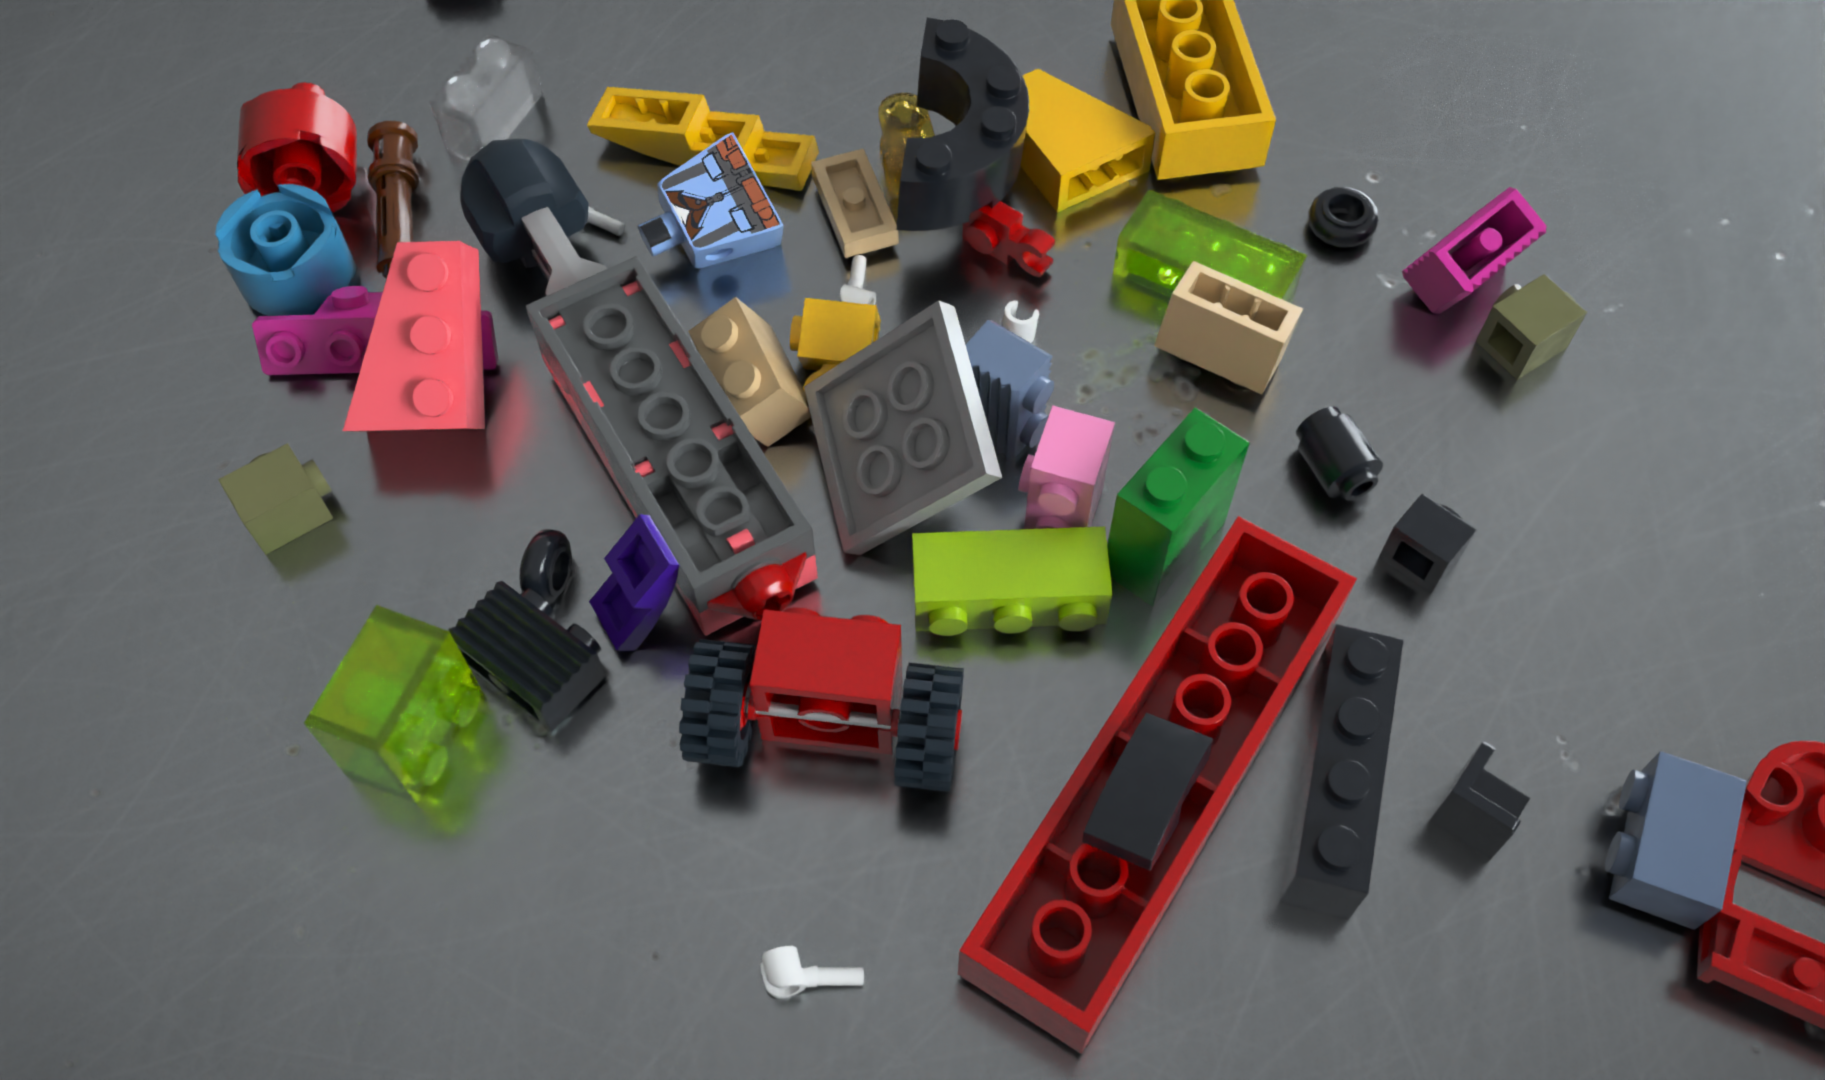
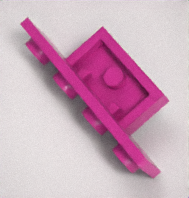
M347 286L334 290L314 315L257 317L252 323V328L263 373L266 375L360 373L383 292H368L367 288L362 286ZM481 310L483 370H490L496 368L499 357L492 314L487 310Z

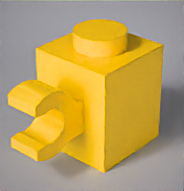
M805 298L803 316H793L790 330V350L798 351L797 357L804 369L817 371L807 378L804 386L879 339L881 319L876 305Z

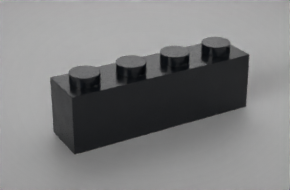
M1336 624L1319 660L1280 902L1350 919L1369 893L1404 639Z

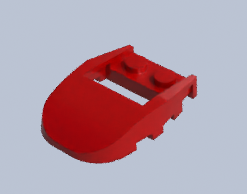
M1793 741L1771 750L1758 763L1747 779L1723 908L1719 913L1699 926L1697 979L1705 983H1710L1713 980L1718 981L1825 1030V943L1733 903L1734 886L1741 861L1825 897V743L1818 741Z

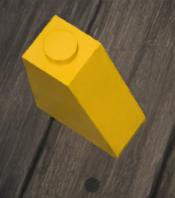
M1040 69L1022 75L1028 89L1029 115L1020 166L1057 213L1149 172L1156 135L1149 125Z

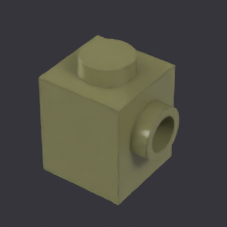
M1543 274L1524 287H1521L1519 284L1509 287L1498 297L1476 342L1516 380H1519L1568 348L1587 311L1569 293L1563 291L1547 275Z
M288 443L270 453L259 455L249 464L218 479L244 526L265 555L334 519L321 498L332 490L316 463L311 459L301 465Z

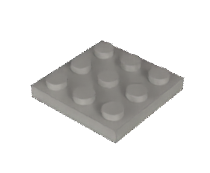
M941 301L935 302L804 386L843 552L862 555L1002 478L955 306Z

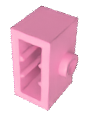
M1052 405L1035 456L1028 454L1019 481L1018 491L1028 493L1024 529L1091 527L1104 487L1115 422Z

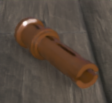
M398 121L376 123L367 133L368 147L373 152V163L368 168V183L377 193L376 269L378 273L382 272V276L385 278L388 276L397 242H413L411 198L412 193L419 184V171L413 164V154L418 148V136L412 127Z

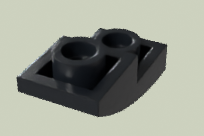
M1146 713L1122 752L1093 809L1083 832L1082 842L1151 871L1179 823L1182 803L1209 760L1213 738Z

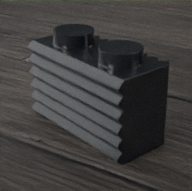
M504 581L496 582L494 589L487 591L484 599L477 601L475 608L469 609L464 618L458 619L456 627L449 628L446 637L457 657L464 665L468 666L474 673H477L483 680H486L511 702H514L528 716L533 717L547 731L552 732L606 676L598 657L601 647L593 636L578 624L573 623L566 630L552 619L555 615L553 609L534 590L526 588L519 594Z

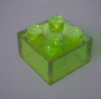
M376 605L303 724L347 777L417 804L426 786L433 785L441 776L448 758L447 749L459 728L467 726L475 716L480 702L481 687L449 631Z

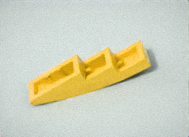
M607 87L587 124L592 134L641 154L679 166L725 135L733 132L761 185L797 191L803 190L811 172V162L816 160L819 153L815 136L764 131L759 115L710 111L702 94Z

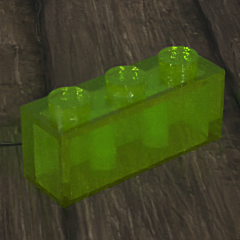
M1149 189L1118 236L1113 273L1171 297L1189 266L1195 261L1290 303L1297 290L1307 255L1283 243L1272 241L1243 229L1230 221L1219 219L1188 206L1177 199L1166 197Z

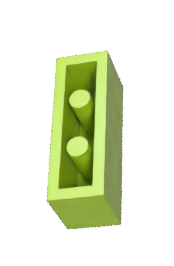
M1105 526L912 533L916 631H931L936 635L953 636L963 633L967 629L995 628L999 632L1013 634L1024 632L1031 627L1060 626L1068 631H1083L1095 625L1107 624L1113 594Z

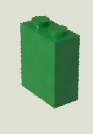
M1195 407L1116 496L1107 543L1111 578L1154 607L1225 523L1250 442Z

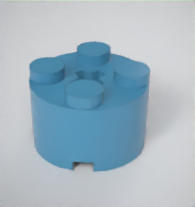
M296 184L277 185L280 192L264 196L260 195L258 189L244 194L223 212L216 225L215 233L219 240L218 252L240 293L253 309L267 316L314 315L334 290L349 285L357 270L352 253L326 200L316 191Z

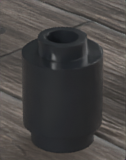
M1326 407L1311 414L1298 426L1296 430V436L1300 440L1298 450L1330 498L1344 497L1349 501L1366 495L1377 485V475L1383 468V462L1350 415L1342 414L1337 407Z

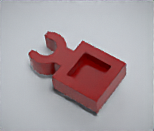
M999 201L993 208L985 205L970 213L969 221L963 223L962 238L968 241L978 252L990 254L1006 265L1015 258L1026 272L1033 276L1041 277L1053 264V258L1046 255V253L1055 245V239L1041 229H1028L1023 226V214L1002 201Z

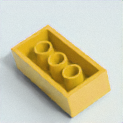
M1114 0L1111 27L1139 120L1149 125L1156 133L1151 160L1157 180L1264 167L1276 118L1234 0Z

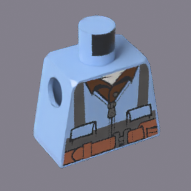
M733 132L725 135L662 178L657 186L659 202L664 213L638 225L640 235L652 257L681 244L693 267L700 269L779 246L782 242L784 227Z

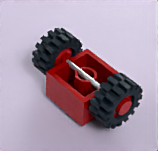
M793 607L785 609L783 612L764 610L757 648L755 645L706 639H699V642H696L694 645V655H690L688 662L689 674L685 675L683 685L686 689L685 697L681 698L680 710L683 711V717L679 722V733L682 734L679 745L680 751H683L681 756L683 760L731 767L742 766L748 751V740H751L752 720L756 721L757 719L761 739L767 741L893 755L895 737H898L894 768L895 786L945 792L951 791L956 751L959 749L963 713V710H961L964 668L909 662L903 686V699H901L899 709L903 684L901 625L889 624L884 619L872 615H857L851 619L821 616L807 608Z

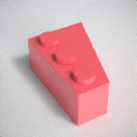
M461 241L397 242L343 431L392 432L485 429L479 250Z

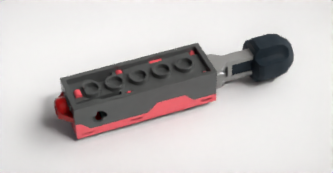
M492 140L470 158L462 176L460 203L464 217L492 261L507 263L520 258L526 268L539 266L548 281L545 291L546 297L526 305L544 363L635 518L639 514L650 515L679 563L675 586L702 632L707 636L744 616L750 619L762 620L764 610L782 612L791 603L796 589L818 578L812 527L638 257L635 256L607 269L605 265L578 256L567 237L584 228L588 220L589 202L562 160L550 149L532 140Z

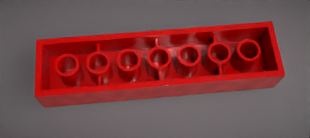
M1238 516L960 948L958 975L1082 1054L1337 621L1357 578ZM1146 713L1213 738L1209 760L1182 803L1179 823L1151 871L1082 842L1083 832L1093 809L1122 752Z

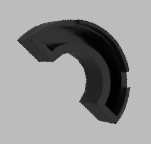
M927 17L920 56L916 107L937 112L954 123L956 127L951 131L933 137L907 138L900 178L896 229L901 231H931L957 226L968 222L970 213L985 205L993 208L1001 201L1013 186L1019 173L1029 115V95L1025 80L1013 60L1000 47L981 34L969 29L961 21Z

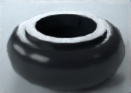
M1334 187L1324 190L1313 200L1308 211L1309 225L1314 234L1323 242L1336 247L1351 248L1365 243L1374 235L1379 223L1378 210L1372 199L1363 192L1349 187ZM1345 213L1356 221L1344 222L1336 219L1331 214Z
M554 529L541 530L533 536L521 560L519 575L521 592L526 588H530L538 593L549 605L553 604L563 592L570 576L572 553L570 542L564 533Z

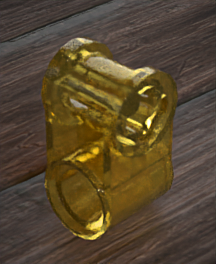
M911 93L889 95L882 100L878 107L879 123L883 134L880 138V154L883 161L886 186L891 200L899 199L900 178L907 138L935 136L928 110L916 107L917 95Z

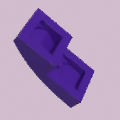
M639 514L604 559L612 574L589 601L617 651L637 650L666 608L678 577L679 563L650 515Z

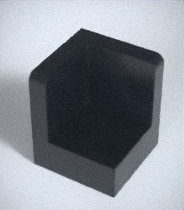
M1482 741L1461 769L1429 821L1491 860L1517 830L1521 823L1518 818L1530 797L1484 769L1496 748Z

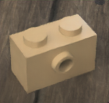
M1193 261L1171 295L1154 346L1177 356L1181 360L1193 363L1262 395L1284 355L1303 308Z
M737 297L730 300L688 331L699 354L755 439L769 447L811 417L806 393L772 326Z

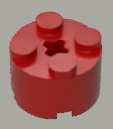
M306 82L297 83L291 89L269 91L243 103L240 108L237 152L238 183L245 194L258 189L260 195L264 196L280 192L277 185L296 184L319 193L326 200L332 213L343 208L351 199V191L354 185L356 186L357 130L352 117L340 104L326 97L322 88Z

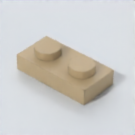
M864 148L811 162L812 178L845 258L899 244L898 230H896L897 225Z

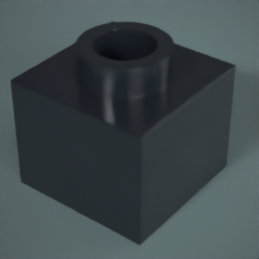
M1421 494L1394 525L1378 558L1432 594L1460 560L1477 529L1463 521L1460 515L1453 509L1439 505L1429 497Z

